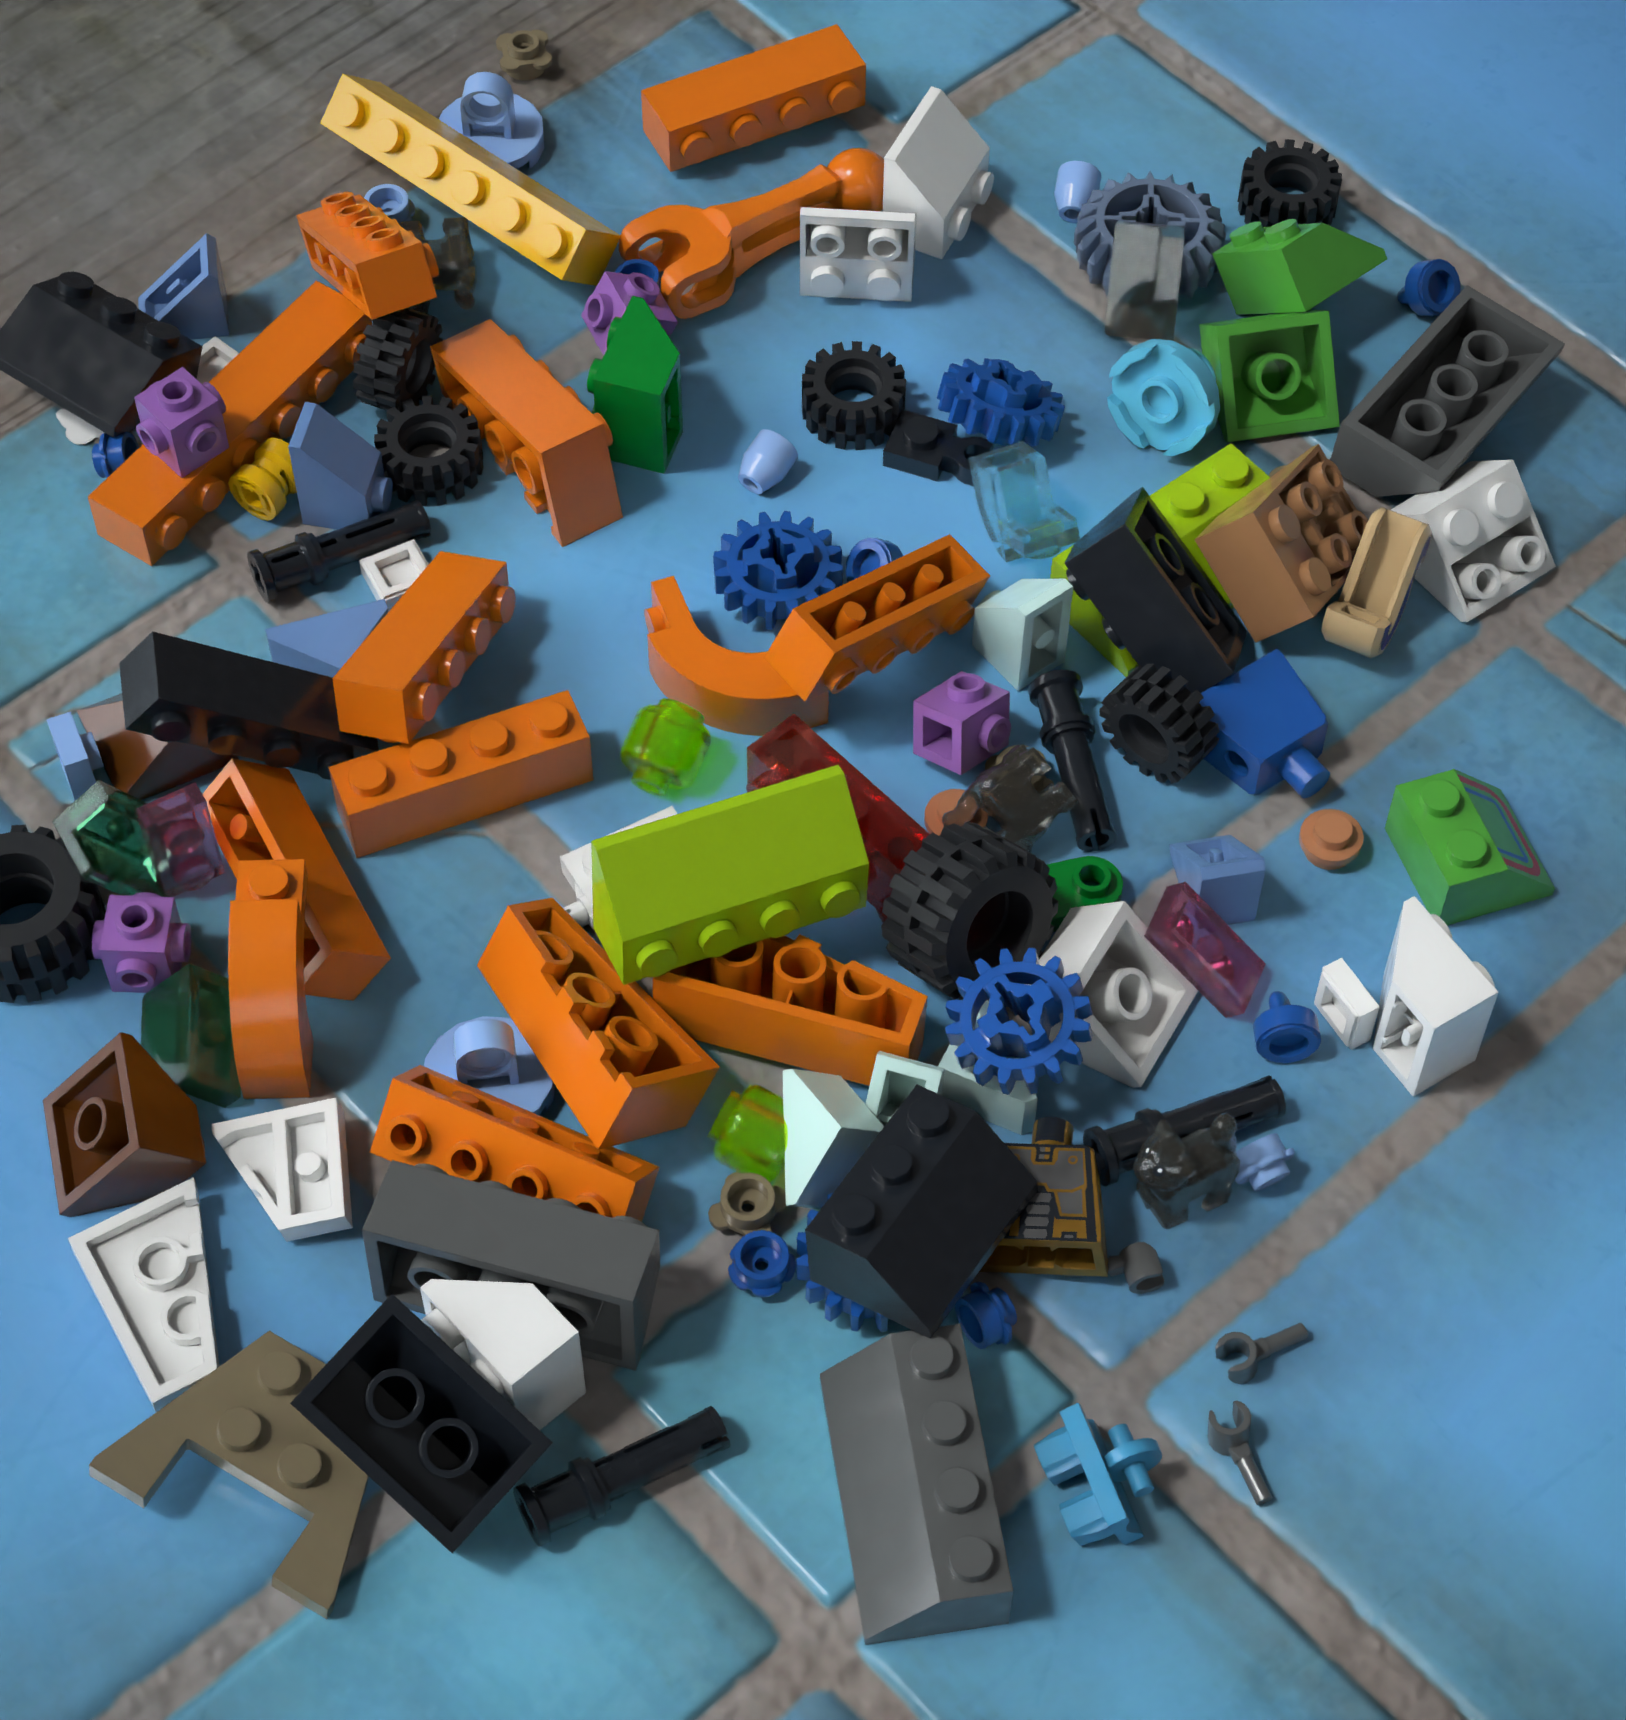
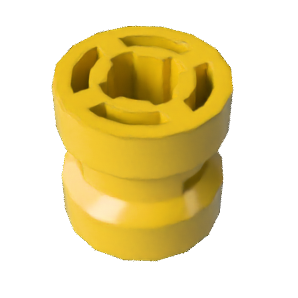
M273 437L266 439L255 451L254 462L242 465L230 477L228 482L229 489L235 500L251 515L266 521L274 519L285 508L287 503L286 497L289 494L297 493L288 449L289 443Z

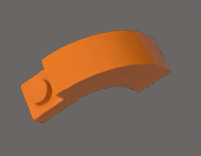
M674 576L651 582L652 607L644 610L649 632L647 634L649 671L663 694L680 710L711 727L727 732L754 736L790 734L828 723L829 690L804 702L764 659L768 651L758 653L737 652L723 648L709 640L696 626Z
M305 859L238 860L235 900H230L228 979L233 1050L243 1099L310 1097L314 1041L308 1019L304 984V927L308 881Z

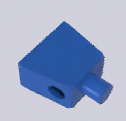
M1278 648L1201 693L1204 698L1199 703L1202 707L1210 706L1215 715L1209 721L1218 723L1220 731L1216 735L1219 738L1218 744L1204 760L1248 794L1259 795L1285 780L1305 799L1316 794L1327 783L1330 772L1318 760V757L1322 754L1328 728L1326 715Z

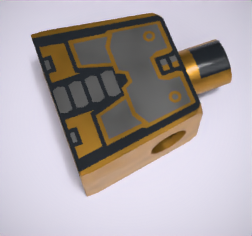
M1058 1117L1040 1118L1034 1122L1031 1144L1005 1143L1038 1181V1190L979 1272L1108 1277V1257L1101 1184L1094 1149L1085 1145H1072L1074 1127L1067 1120Z

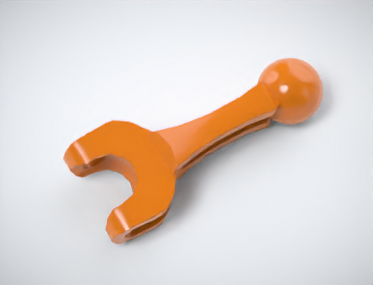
M851 148L836 155L827 167L820 164L802 177L761 195L737 202L709 206L706 209L688 205H666L632 220L623 228L619 240L620 256L624 261L632 259L647 260L653 263L659 272L664 271L661 277V294L672 313L681 319L693 318L724 305L734 292L736 278L780 248L800 240L801 207L882 211L884 159L869 149ZM657 237L661 239L639 251V248L650 238ZM694 284L688 293L682 295L689 285Z

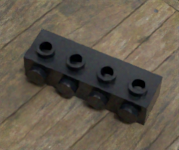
M153 631L119 663L125 730L151 735L163 742L177 741L207 748L219 755L233 754L263 761L271 767H289L318 774L321 778L331 780L330 766L379 751L377 738L340 731L333 677Z

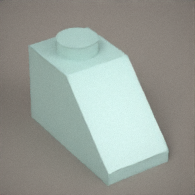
M1021 579L1003 591L996 590L991 592L975 607L972 646L1017 691L1029 685L1038 676L1050 672L1065 662L1073 586L1066 579Z

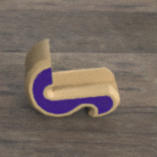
M1383 507L1372 513L1366 524L1338 602L1334 601L1326 609L1321 628L1325 641L1368 658H1373L1383 653L1397 629L1406 607L1416 572L1426 556L1432 537L1429 524Z

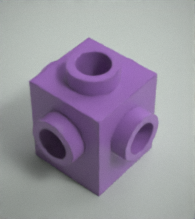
M605 271L593 294L587 299L581 316L603 355L607 350V336L611 322L616 316L622 318L632 296L641 297L645 300L670 338L678 321L662 296L659 286L652 278L641 273H631L629 275Z
M181 367L164 379L151 384L145 391L134 397L140 423L136 425L139 438L153 455L158 456L181 478L229 448L222 416L226 412V406L221 395L209 382L201 384L184 367Z
M961 671L913 700V754L959 775H963L1009 745L1011 723L1009 720L1010 692L984 681L978 675Z
M148 892L136 893L132 896L109 895L105 919L96 920L93 927L92 952L95 959H102L112 992L177 994L182 962H188L191 953V927L189 923H181L174 897H161Z

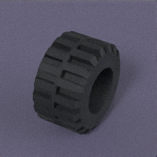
M965 822L962 827L955 823L944 826L940 836L932 832L922 840V846L917 852L911 850L903 860L905 866L900 874H894L889 885L893 888L891 895L884 899L882 913L887 916V919L881 925L882 937L889 941L886 949L890 956L898 961V965L954 1000L964 999L956 985V980L959 976L972 981L979 977L975 964L976 960L981 958L991 968L1000 965V950L1005 948L1009 950L1014 962L1023 961L1028 948H1035L1039 959L1043 953L1041 949L1045 941L1050 940L1055 926L1051 924V921L1058 913V900L1053 898L1057 885L1055 878L1048 875L1050 868L1034 854L987 827Z
M12 825L11 832L0 834V915L21 904H46L38 914L28 920L15 924H0V1002L14 1003L17 995H25L27 1002L42 1000L41 992L53 989L57 995L69 989L66 981L71 977L81 980L90 972L87 960H98L94 958L92 952V933L95 921L105 919L106 910L89 859L83 851H77L74 841L65 835L55 839L53 830L39 826L34 833H30L26 825Z

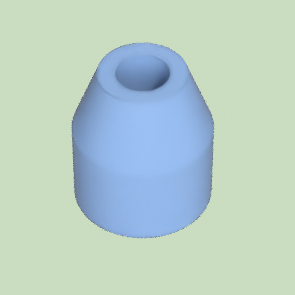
M1069 161L1059 167L1054 197L1059 216L1063 220L1077 223L1078 213L1081 211L1082 204L1087 203L1092 190L1100 189L1102 175L1097 167L1084 161Z
M763 429L757 434L743 454L738 480L747 490L755 494H762L783 480L798 459V452L782 435L772 430Z

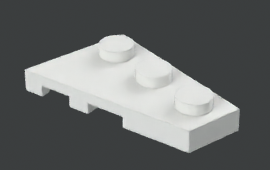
M194 1177L68 1238L72 1251L155 1412L219 1367L199 1194Z

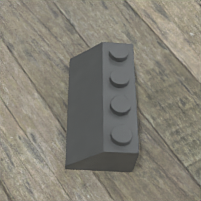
M1467 285L1341 422L1330 460L1336 464L1342 476L1376 497L1439 491L1562 352L1565 343Z
M394 1160L391 1161L362 1228L374 1301L384 1303L393 1294L409 1310L425 1314L420 1287L430 1279L532 1283L579 1332L582 1357L636 1371L641 1358L660 1269L659 1230L649 1228L643 1222L629 1216L611 1218L581 1210L577 1205L564 1199L551 1198L543 1200L516 1193L508 1186L499 1182L483 1181L478 1183L451 1176L434 1165L421 1163L413 1166Z
M961 1325L940 1326L931 1339L913 1330L890 1333L820 1373V1385L864 1643L869 1645L1009 1624L1013 1587Z

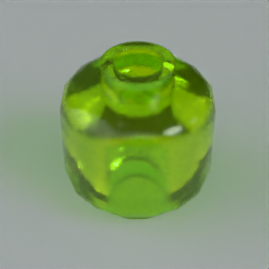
M666 698L660 699L657 705L649 704L640 708L636 713L620 752L622 763L633 773L631 782L641 790L658 796H665L668 789L683 790L691 787L696 780L711 743V735L703 725L705 719L703 715L687 704Z
M758 1084L749 1085L742 1093L732 1089L707 1135L708 1138L716 1141L713 1148L715 1159L738 1173L759 1174L770 1183L775 1180L781 1170L785 1171L788 1129L784 1119L783 1097Z

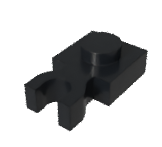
M903 409L883 450V466L937 482L942 471L953 474L960 482L978 488L982 481L983 464L971 462L970 460H978L989 464L993 457L994 444L982 437L959 438L957 437L958 425Z

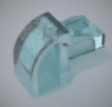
M1021 441L969 458L979 511L987 533L1003 560L1009 562L1022 557L1025 559L1049 558L1058 554L1061 551V547L1080 540L1077 519L1053 502L1046 458Z

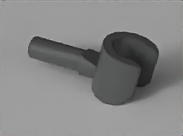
M1145 1242L1133 1243L1122 1249L1119 1255L1109 1256L1108 1275L1124 1274L1129 1290L1132 1293L1142 1294L1161 1288L1164 1284L1163 1269L1158 1254L1151 1245ZM1065 1275V1277H1076V1275Z
M1298 1323L1268 1337H1261L1254 1341L1250 1336L1242 1332L1227 1333L1216 1344V1359L1225 1358L1234 1352L1245 1354L1248 1359L1244 1363L1231 1367L1228 1370V1378L1234 1383H1247L1254 1378L1259 1361L1270 1357L1271 1354L1307 1339L1308 1332L1302 1323Z
M1233 1401L1232 1415L1237 1427L1233 1429L1222 1427L1217 1422L1214 1412L1210 1410L1207 1435L1209 1445L1215 1452L1231 1456L1234 1464L1238 1466L1256 1505L1270 1501L1272 1495L1253 1459L1254 1455L1249 1447L1251 1427L1249 1409L1244 1403Z

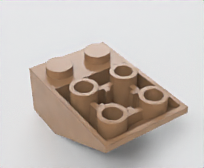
M1317 444L1218 515L1197 536L1195 542L1256 643L1317 615L1345 583L1368 519L1361 511L1355 508L1343 487V478L1340 470L1334 462L1326 458L1320 445Z

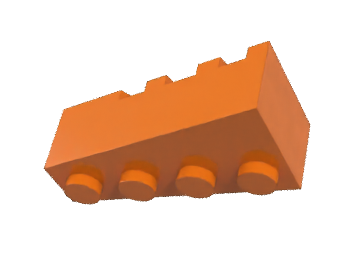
M488 319L430 346L442 394L444 397L452 399L454 409L461 403L468 408L469 416L474 414L478 421L481 439L486 438L487 444L495 457V462L506 476L516 472L521 484L527 490L524 492V499L536 514L548 510L553 523L551 533L562 547L623 518L608 449L613 444V437L606 420L598 412L592 414L581 403L572 387H563L552 376L548 366L542 360L535 361L525 351L522 343L514 334L508 336L497 324Z
M553 897L507 906L477 967L597 1150L685 1127L720 1066L636 981L625 985L622 984L606 951Z
M801 934L795 940L787 936L770 937L733 949L723 956L705 958L672 969L664 975L653 977V999L692 1039L819 1073L840 1075L845 1080L870 1086L876 1056L879 1051L918 1061L923 1047L928 996L854 960L843 964L826 956L821 952L822 944Z

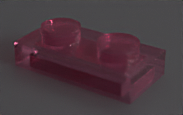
M196 782L135 809L156 881L165 897H174L185 891L200 889L208 884L211 879L225 873L207 801Z
M1186 882L1167 886L1144 937L1225 1018L1244 1014L1266 963Z

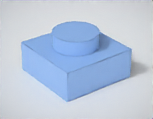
M71 711L46 719L75 803L100 795L92 770L104 766L92 732L80 735Z

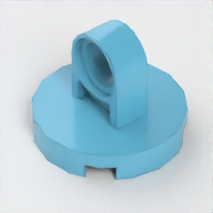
M1150 339L1133 346L1111 368L1109 378L1113 376L1111 382L1113 393L1107 397L1108 408L1117 427L1134 445L1142 449L1151 445L1158 450H1167L1163 455L1175 456L1192 450L1215 428L1220 412L1219 389L1211 363L1198 350L1187 348L1173 340Z

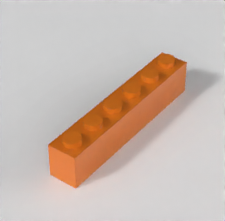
M316 280L209 381L219 392L226 406V412L222 416L229 448L181 478L158 456L153 455L143 444L88 496L97 534L141 561L153 566L168 550L176 548L182 542L186 533L207 512H212L221 504L224 496L230 491L228 484L230 477L242 465L254 462L255 451L266 439L273 437L282 440L283 438L290 437L294 432L305 402L319 404L320 402L327 401L333 395L336 387L353 371L354 362L360 360L361 354L357 353L359 343L364 344L366 336L363 332L367 324L372 326V320L343 294Z

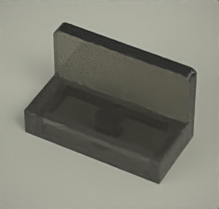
M1118 221L1115 224L1105 319V333L1107 335L1174 341L1185 240L1184 226Z

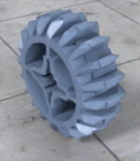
M1149 171L1145 179H1136L1132 174L1127 173L1122 184L1108 179L1103 190H1092L1087 203L1082 204L1081 211L1078 213L1077 227L1074 232V245L1076 246L1079 269L1087 271L1090 284L1103 283L1106 296L1117 292L1123 293L1126 304L1134 297L1145 299L1149 307L1154 299L1158 298L1164 299L1172 306L1178 294L1192 299L1198 287H1208L1213 273H1217L1218 270L1212 253L1225 246L1226 239L1225 225L1222 224L1220 208L1212 206L1209 193L1196 194L1193 182L1183 185L1176 184L1173 174L1165 180L1154 179L1151 171Z

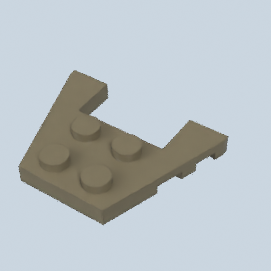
M271 1331L266 1332L96 1455L89 1464V1474L92 1478L140 1507L145 1508L185 1451L191 1450L309 1521L308 1525L273 1574L272 1587L325 1619H328L335 1605L345 1561H347L363 1495H365L369 1476L290 1404L326 1364Z

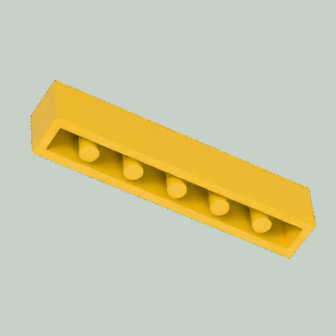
M342 73L320 124L560 280L594 286L598 285L621 235L383 83Z

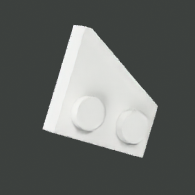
M337 1098L211 1124L212 1134L286 1242L353 1228L344 1109Z

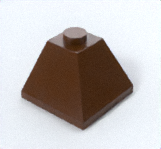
M122 693L77 710L78 717L86 733L91 731L102 759L103 768L122 807L221 769L227 765L231 758L239 759L237 755H219L207 748L177 741L163 742L151 735L125 730Z
M120 1032L43 1099L59 1215L74 1217L143 1202L184 1182L206 1164L205 1145L201 1134L196 1104L130 1034Z

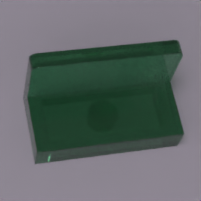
M98 780L52 821L80 874L86 880L120 895L132 896L136 893L148 892L166 897L151 867L187 836L177 817Z
M189 963L143 996L140 1045L185 1094L226 1108L241 1098V1087L237 1075L232 1041L229 979Z

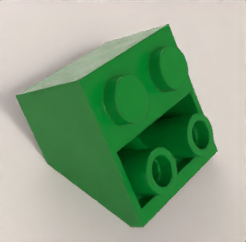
M632 296L622 318L616 316L611 322L607 336V350L603 358H595L590 367L587 391L594 394L592 414L596 412L601 414L611 430L613 444L608 447L611 461L665 474L683 433L680 353L645 300L641 297Z

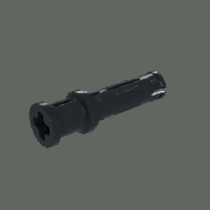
M415 500L397 509L361 520L317 537L313 533L307 534L302 532L296 534L294 542L264 553H261L258 549L248 551L247 559L253 580L261 597L265 602L276 600L277 592L308 581L312 585L323 583L324 579L328 578V571L359 561L407 541L431 536V526L423 505L419 500Z
M1067 669L1046 672L1035 678L1027 689L1031 703L1039 708L1043 726L1039 734L1042 746L1055 755L1077 836L1078 848L1083 851H1092L1093 846L1090 837L1095 835L1098 850H1101L1113 844L1117 835L1115 828L1112 826L1090 747L1094 738L1095 727L1092 718L1084 714L1080 699L1083 691L1082 680L1078 673Z
M1268 1075L1239 1088L1207 1097L1172 1111L1160 1113L1156 1109L1146 1108L1136 1112L1134 1120L1106 1130L1099 1126L1084 1130L1083 1145L1094 1149L1100 1184L1106 1187L1118 1182L1119 1175L1148 1164L1154 1168L1166 1166L1170 1160L1174 1159L1175 1152L1227 1135L1262 1121L1282 1117L1286 1112L1285 1098L1278 1082ZM1147 1145H1149L1150 1152L1145 1158H1143L1142 1155L1144 1149Z
M709 1406L677 1424L668 1426L629 1444L606 1457L604 1456L593 1462L588 1457L585 1459L578 1457L568 1462L567 1471L531 1488L524 1482L513 1488L515 1501L531 1537L540 1547L551 1541V1533L589 1516L595 1521L606 1516V1511L611 1509L610 1502L623 1497L625 1494L651 1484L706 1456L708 1457L729 1448L730 1440L727 1436H724L728 1433L718 1412L714 1407Z

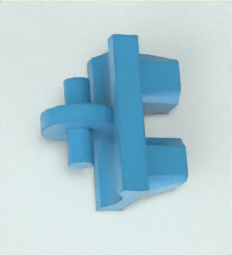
M1079 1403L1060 1411L1065 1426L1055 1430L1034 1444V1449L1047 1478L1054 1486L1085 1472L1091 1490L1059 1504L1060 1512L1069 1534L1079 1545L1102 1540L1113 1534L1124 1545L1144 1537L1121 1481L1128 1480L1135 1497L1145 1496L1154 1490L1147 1471L1154 1468L1162 1459V1452L1157 1441L1152 1438L1134 1440L1128 1425L1119 1424L1108 1431L1109 1438L1114 1447L1113 1450L1108 1452L1096 1422L1093 1419H1087Z

